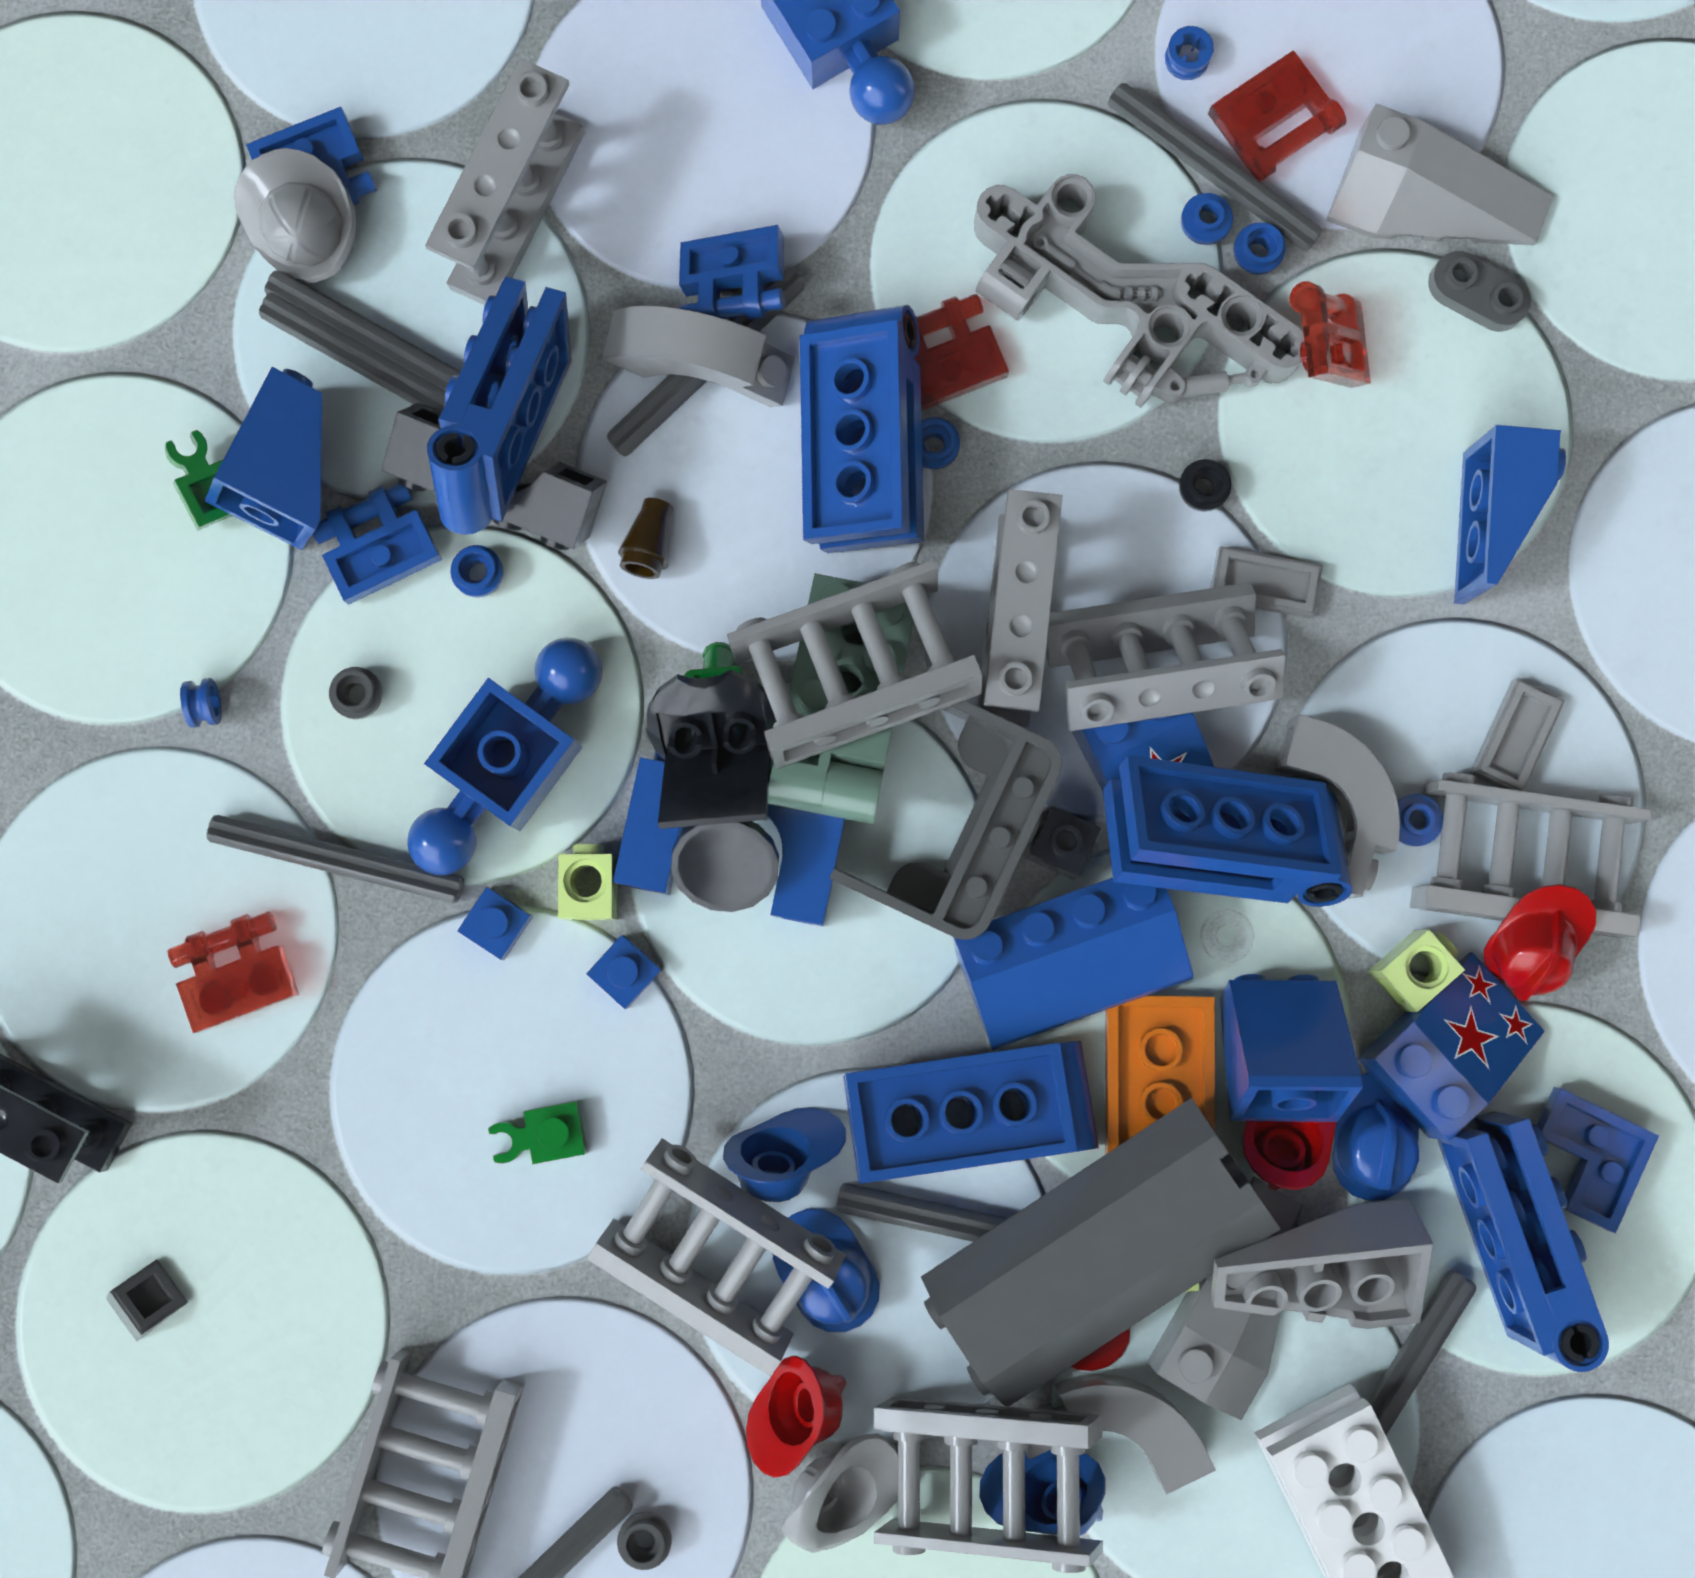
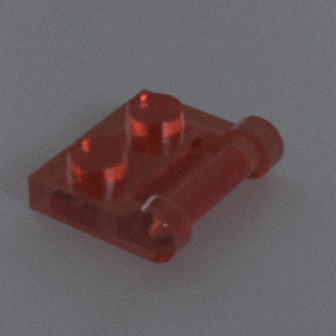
M1294 50L1212 104L1208 112L1214 124L1258 181H1263L1275 173L1276 165L1325 132L1333 134L1346 125L1347 122L1341 105L1327 96ZM1307 107L1313 117L1267 148L1259 146L1256 142Z
M1302 281L1296 284L1290 293L1289 302L1294 311L1301 313L1304 341L1300 345V357L1303 367L1308 372V377L1350 388L1371 384L1360 301L1356 297L1345 293L1336 296L1325 293L1320 285L1309 281Z

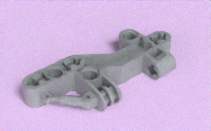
M1078 174L1061 176L1052 184L1037 205L1015 189L1006 185H994L981 193L977 201L974 232L977 239L997 255L981 277L976 287V292L1018 321L1045 288L1094 323L1120 324L1125 326L1130 331L1132 339L1116 359L1103 382L1110 385L1115 380L1122 385L1120 389L1122 394L1126 396L1131 391L1137 395L1138 398L1135 404L1141 408L1151 395L1169 404H1174L1185 398L1226 392L1231 385L1245 383L1249 387H1255L1261 380L1267 383H1281L1291 377L1304 360L1308 352V340L1305 333L1294 323L1214 267L1205 263H1119L1080 235L1089 222L1095 204V190L1085 177ZM1065 199L1073 200L1081 207V211L1076 213L1065 212L1058 206V202ZM1000 213L1005 214V215L1007 216V218L1004 217V216H1001V217H999L996 221L991 220V219L989 218V217L996 218ZM1018 231H1019L1018 237H1017V238L1014 237V236H1013V233H1015V234L1017 235V234H1018ZM1194 289L1202 293L1196 300L1188 296ZM1217 302L1221 306L1217 314L1214 316L1210 313V311L1213 310ZM1238 316L1242 318L1248 326V331L1237 332L1231 329L1227 324L1226 317ZM1167 327L1175 333L1177 341L1164 343L1155 336L1153 329ZM1260 332L1264 337L1257 346L1253 341ZM1201 338L1247 370L1245 373L1228 375L1226 371L1182 378L1172 369V366L1193 339ZM1277 348H1281L1286 352L1281 360L1273 355ZM1139 350L1143 355L1142 359H1139L1133 353ZM1150 362L1160 365L1159 369L1156 371L1149 366Z

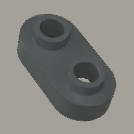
M1454 251L1444 255L1429 274V290L1436 301L1489 330L1502 332L1512 329L1527 315L1530 309V293L1522 281L1468 252ZM1453 270L1463 271L1467 277V282L1456 280L1453 276ZM1498 294L1508 295L1512 301V306L1502 305Z

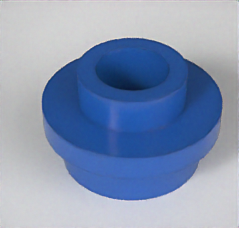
M1201 193L1192 197L1185 204L1181 214L1183 232L1191 241L1200 245H1212L1220 242L1228 234L1233 222V214L1229 204L1222 197L1213 193ZM1202 211L1213 213L1216 217V222L1211 224L1203 222L1199 217V213Z
M1253 223L1243 228L1238 234L1233 247L1234 257L1238 265L1245 271L1256 275L1267 274L1275 270L1283 260L1286 251L1284 237L1275 226L1268 223ZM1253 244L1262 245L1266 249L1267 255L1264 257L1254 255L1250 250V246Z
M926 418L922 420L923 467L932 470L947 467L958 455L960 449L959 433L953 424L943 418ZM931 437H936L943 442L944 447L939 452H930L924 445L925 441Z
M472 545L456 554L451 564L450 573L454 585L463 594L480 598L490 595L500 586L504 570L500 558L493 550L482 545ZM477 564L485 565L487 568L485 577L479 581L471 580L469 576L471 568Z
M1410 794L1397 800L1400 816L1399 841L1413 847L1427 845L1434 841L1440 834L1443 824V815L1438 804L1430 797L1422 794ZM1414 810L1420 811L1425 817V824L1420 830L1415 829L1409 821L1410 814Z

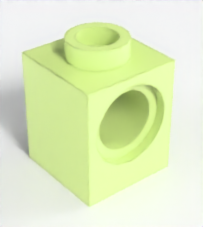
M575 844L573 845V854H558V919L618 920V884L613 883L618 857L613 854H605V845ZM596 868L601 875V887L596 894L590 897H583L576 889V877L583 869Z
M1430 929L1414 930L1367 972L1403 1012H1418L1465 969L1455 959L1459 955L1458 950L1445 935L1439 931L1432 933ZM1418 952L1424 955L1429 963V973L1421 982L1417 981L1410 972V961Z

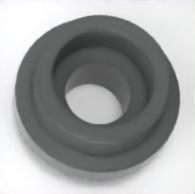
M349 667L340 671L333 678L329 687V699L333 708L339 714L349 719H363L372 715L380 706L383 697L382 685L377 676L362 667ZM356 685H363L365 688L364 698L360 702L352 703L349 698L350 690Z
M640 1512L630 1516L622 1524L617 1537V1548L621 1558L626 1564L638 1570H649L659 1566L667 1558L672 1545V1534L668 1524L663 1518L651 1512ZM641 1531H648L654 1536L655 1544L649 1548H643L637 1544L635 1535Z

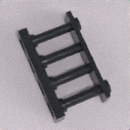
M0 1053V1153L56 1183H61L64 1180L74 1160L99 1173L107 1171L133 1123Z

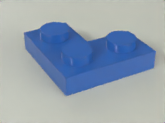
M1553 1087L1537 1126L1547 1143L1580 1158L1565 1192L1567 1208L1563 1210L1616 1234L1659 1135L1562 1088Z

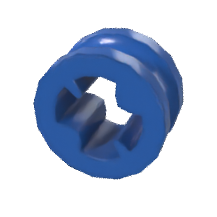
M1185 26L1178 29L1171 36L1165 52V65L1168 71L1174 77L1181 80H1194L1200 77L1207 70L1214 52L1213 41L1210 35L1204 29L1197 26ZM1182 45H1191V52L1196 48L1199 50L1195 62L1185 61L1187 55H1184L1182 58L1179 56Z
M205 678L201 681L200 685H195L193 681H184L180 688V701L183 716L188 726L191 728L199 727L204 720L210 725H218L222 718V705L215 681L212 678Z

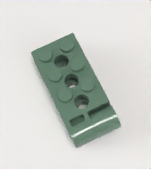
M814 573L808 605L867 583ZM907 603L876 613L901 675H903L914 621ZM854 621L826 631L825 635L846 688L853 692L850 694L855 695L857 698L876 691L880 681L856 622ZM801 640L799 642L789 693L797 713L803 714L805 717L824 710L829 702L805 641ZM851 642H855V643H859V644H861V645H852V644H850V643H851ZM892 727L778 769L775 768L773 763L769 781L768 804L874 824Z

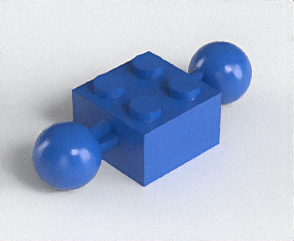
M761 0L763 11L812 90L850 68L853 72L849 87L850 100L861 118L872 124L888 125L897 122L906 115L912 106L915 95L912 75L907 67L897 59L888 56H878L877 54L880 50L899 40L900 10L894 0Z
M564 637L547 644L539 653L535 663L534 673L538 686L526 703L520 701L488 677L424 764L460 791L447 808H433L422 813L416 818L409 829L407 837L408 851L412 860L422 870L433 875H449L463 869L472 859L476 849V833L473 825L485 809L508 826L521 831L583 748L572 737L552 724L551 720L563 704L573 705L587 700L596 692L601 683V660L594 648L588 643L577 638Z

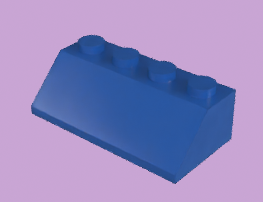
M1113 878L991 920L984 933L976 938L962 940L953 937L958 961L992 1050L1192 980L1194 977L1176 910L1167 889L1113 882Z

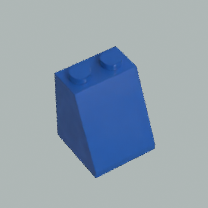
M272 366L212 481L205 502L302 550L321 520L322 393L312 388V381L301 373L291 369H284L282 372Z
M1245 974L1236 977L1234 980H1229L1220 997L1229 1120L1338 1122L1363 1088L1337 981H1319L1317 976L1308 974L1296 975L1288 980H1266V977L1263 975Z

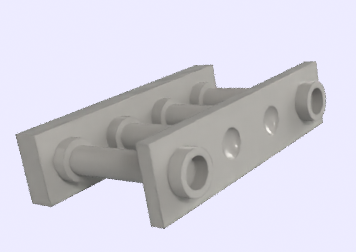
M522 58L519 59L425 244L428 250L456 262L446 282L450 290L484 306L490 295H497L505 276L513 278L585 135L581 124L555 113L570 85L569 80Z
M1008 489L1005 515L1000 514L998 519L981 671L982 693L978 698V707L1014 724L1028 727L1031 711L1038 712L1040 709L1063 495Z
M934 560L923 564L917 562L903 564L895 568L889 576L770 619L762 617L750 619L739 625L736 631L727 634L736 664L753 659L777 722L774 723L773 728L764 731L768 750L776 769L982 693V672L975 656L972 655L961 660L959 657H952L927 595L938 591V568ZM907 603L932 664L928 672L909 679L907 676L900 674L876 616V613ZM854 621L880 681L876 691L857 698L855 695L848 693L825 635L826 631ZM801 640L805 641L829 702L824 710L805 717L803 714L797 713L773 652Z
M1251 583L1050 613L1045 654L1049 668L1070 665L1075 681L1065 682L1067 725L1069 731L1283 699L1285 654L1283 650L1277 649L1256 653L1249 638L1255 637L1256 593ZM1227 641L1234 655L1203 661L1197 645ZM1176 650L1181 664L1150 669L1145 653ZM1123 657L1128 670L1127 673L1097 677L1092 664L1093 661Z
M1443 773L1442 780L1439 779L1424 784L1423 795L1445 798L1437 875L1436 877H1431L1430 885L1412 887L1410 908L1503 921L1512 907L1521 899L1515 897L1516 888L1511 887L1519 810L1527 809L1550 813L1542 886L1565 885L1572 816L1602 820L1594 900H1591L1596 909V927L1592 934L1615 938L1639 936L1641 915L1621 913L1622 904L1616 902L1624 826L1625 824L1651 820L1652 809L1632 807V798L1617 795H1600L1599 802L1476 785L1475 776L1463 773ZM1467 801L1498 805L1489 885H1483L1482 893L1463 890L1464 881L1458 880Z
M661 1138L640 1169L655 1180L627 1226L613 1218L594 1245L587 1260L771 1377L780 1364L794 1335L793 1332L783 1327L784 1322L812 1279L827 1289L830 1288L846 1254L836 1249L834 1244L825 1236L811 1233L696 1160L695 1156L688 1149L680 1145H673ZM675 1191L699 1206L701 1210L673 1255L647 1240L645 1236L672 1192ZM721 1220L746 1236L747 1239L719 1284H716L691 1268V1265ZM768 1250L794 1268L765 1313H761L738 1298L737 1294L764 1252Z
M402 1348L390 1358L389 1362L383 1360L378 1367L371 1390L372 1393L379 1396L340 1522L333 1521L323 1545L322 1554L330 1556L324 1576L335 1578L347 1565L349 1558L354 1557L420 1578H467L524 1384L503 1379L494 1390V1393L486 1391L484 1396L407 1374L406 1370L412 1354L410 1350ZM401 1395L476 1418V1424L484 1426L478 1447L470 1445L467 1450L390 1427L398 1396ZM382 1449L460 1471L459 1477L468 1480L462 1500L454 1498L452 1503L373 1480ZM366 1502L444 1525L443 1532L451 1534L446 1554L438 1552L436 1557L357 1534Z
M895 1397L874 1408V1430L893 1432V1439L898 1441V1519H891L874 1532V1544L893 1546V1552L900 1555H919L924 1553L925 1549L1047 1562L1052 1563L1053 1570L1062 1573L1083 1572L1086 1570V1567H1090L1103 1553V1540L1080 1538L1079 1455L1085 1454V1449H1089L1102 1438V1414ZM925 1435L944 1436V1443L950 1445V1524L920 1521V1441L925 1439ZM977 1439L997 1441V1448L1003 1450V1530L972 1527V1446L977 1444ZM1031 1444L1051 1446V1453L1057 1455V1536L1026 1532L1025 1450H1029Z

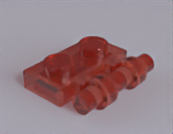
M973 294L961 300L956 296L941 301L940 308L916 317L920 345L918 355L913 359L920 364L921 411L1008 377V367L990 325L970 332L967 325V319L983 313V306L978 294ZM948 327L953 339L928 349L923 336Z
M269 911L254 917H250L248 914L239 916L230 921V926L206 934L204 931L185 937V943L168 949V958L174 968L192 963L196 975L176 983L193 1033L204 1032L299 996L283 946L276 945L261 951L259 937L277 930L274 917ZM237 946L241 959L217 968L214 954Z

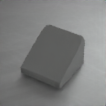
M157 1259L112 1289L106 1297L110 1306L136 1341L188 1303Z

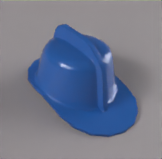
M1365 1073L1361 1075L1363 1088L1339 1121L1336 1122L1332 1151L1333 1171L1340 1185L1352 1196L1367 1201L1385 1200L1399 1193L1416 1171L1419 1162V1127L1370 1073Z
M796 1108L732 1136L724 1145L723 1160L728 1169L737 1175L741 1188L753 1197L765 1202L788 1201L801 1193L808 1182L811 1171L828 1163L840 1153L846 1143V1128L840 1118L829 1111L817 1108Z
M805 1209L792 1214L789 1219L811 1233L825 1236L834 1244L836 1249L846 1254L837 1276L829 1289L812 1279L796 1304L799 1311L813 1326L826 1332H847L860 1327L872 1316L879 1301L880 1282L872 1263L852 1230L839 1216L825 1209ZM773 1254L777 1273L784 1284L794 1267Z
M1049 1450L1029 1460L1025 1452L1026 1531L1057 1536V1455ZM1003 1453L998 1455L986 1467L980 1480L979 1498L986 1514L1002 1526ZM1088 1454L1079 1455L1080 1536L1087 1533L1095 1522L1102 1521L1103 1509L1101 1504L1106 1494L1105 1475L1100 1464Z

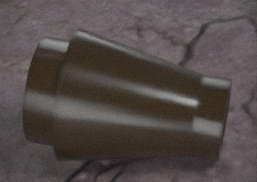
M645 498L643 500L641 510L618 550V554L621 557L619 566L622 570L636 577L657 579L660 577L661 570L668 567L670 525L674 509L670 503L658 498Z

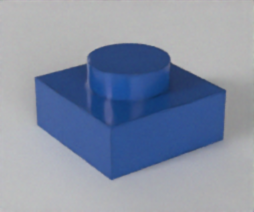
M486 887L457 932L498 959L505 960L533 916L493 889Z
M621 935L586 975L621 1007L628 1009L659 975L662 969L625 935Z

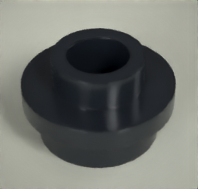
M1209 459L1197 460L1188 465L1179 480V492L1183 501L1192 509L1202 512L1212 511L1222 506L1229 497L1232 487L1230 475L1225 467ZM1199 479L1208 480L1213 487L1212 493L1205 495L1198 492L1195 486L1196 481Z

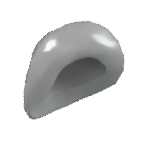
M289 148L275 149L264 153L247 164L236 183L234 200L240 222L252 245L260 255L277 271H284L293 276V279L302 283H315L336 275L352 252L356 232L355 209L345 185L336 172L314 155Z
M878 1433L862 1435L847 1443L836 1456L820 1457L811 1462L795 1483L794 1507L783 1520L782 1533L791 1543L811 1553L835 1548L864 1534L889 1511L897 1500L898 1450L895 1445Z

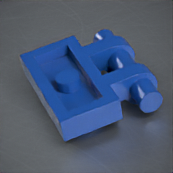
M341 106L246 144L252 160L264 153L283 148L300 150L314 155L336 172L345 185L353 206L360 203V197L377 191L369 171L350 178L346 167L363 161L364 157Z
M779 225L680 242L679 286L686 297L698 295V302L681 305L680 309L722 319L746 315L749 320L766 317L768 311L785 308V297L782 288L764 291V283L784 280V236ZM743 287L742 295L720 298V291Z
M399 483L388 489H385L383 485L368 492L369 498L346 509L338 506L326 512L327 518L319 522L313 533L319 545L337 537L340 546L322 554V557L343 601L348 605L442 560L421 514L414 510L401 517L398 516L396 508L413 500L410 490ZM379 516L383 526L358 538L356 537L355 527Z

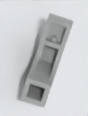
M631 306L613 311L601 359L643 378L673 374L707 380L734 390L769 407L783 406L794 356L765 343V334L722 318L671 307Z
M1299 714L1287 722L1275 771L1310 781L1325 782L1327 790L1334 794L1343 819V843L1352 885V893L1348 898L1363 897L1364 890L1372 888L1378 872V860L1373 859L1374 852L1386 854L1397 851L1400 834V816L1392 782L1377 757L1355 736L1334 724Z
M1091 1374L1069 1378L1054 1384L1063 1402L1062 1405L1053 1408L1052 1404H1045L1034 1408L1102 1414V1431L1121 1434L1138 1444L1144 1450L1155 1476L1166 1494L1216 1471L1200 1437L1182 1413L1163 1395L1135 1380L1108 1374ZM1031 1444V1448L1025 1450L1030 1460L1051 1450V1446Z

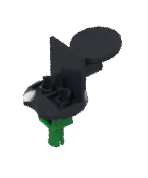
M715 642L706 646L703 651V669L689 670L684 676L677 674L657 689L647 707L646 733L655 752L665 760L658 816L659 829L686 827L680 832L672 848L671 873L677 887L693 903L709 910L735 912L751 908L765 899L778 880L779 854L773 838L759 824L753 822L767 820L770 752L764 731L772 729L777 721L764 687L755 679L743 675L742 669L739 666H734L735 660L729 644Z

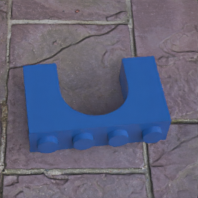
M655 752L653 760L642 757L639 759L613 883L670 895L674 879L671 873L672 848L680 832L686 827L659 829L658 816L665 760ZM768 804V818L776 826L782 843V860L770 915L776 918L823 927L833 880L829 878L833 869H836L846 819Z

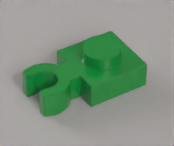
M195 430L190 435L191 441L196 447V452L193 455H181L172 440L165 444V455L173 466L182 469L185 473L184 476L175 479L173 485L197 531L232 517V515L205 502L212 481L223 460L211 465L208 464L205 458L208 449L207 441L200 431Z
M579 1100L523 1111L526 1125L524 1127H520L514 1122L502 1121L488 1128L489 1135L503 1132L512 1139V1147L508 1152L493 1155L495 1163L511 1162L518 1158L523 1150L530 1149L532 1165L588 1153Z

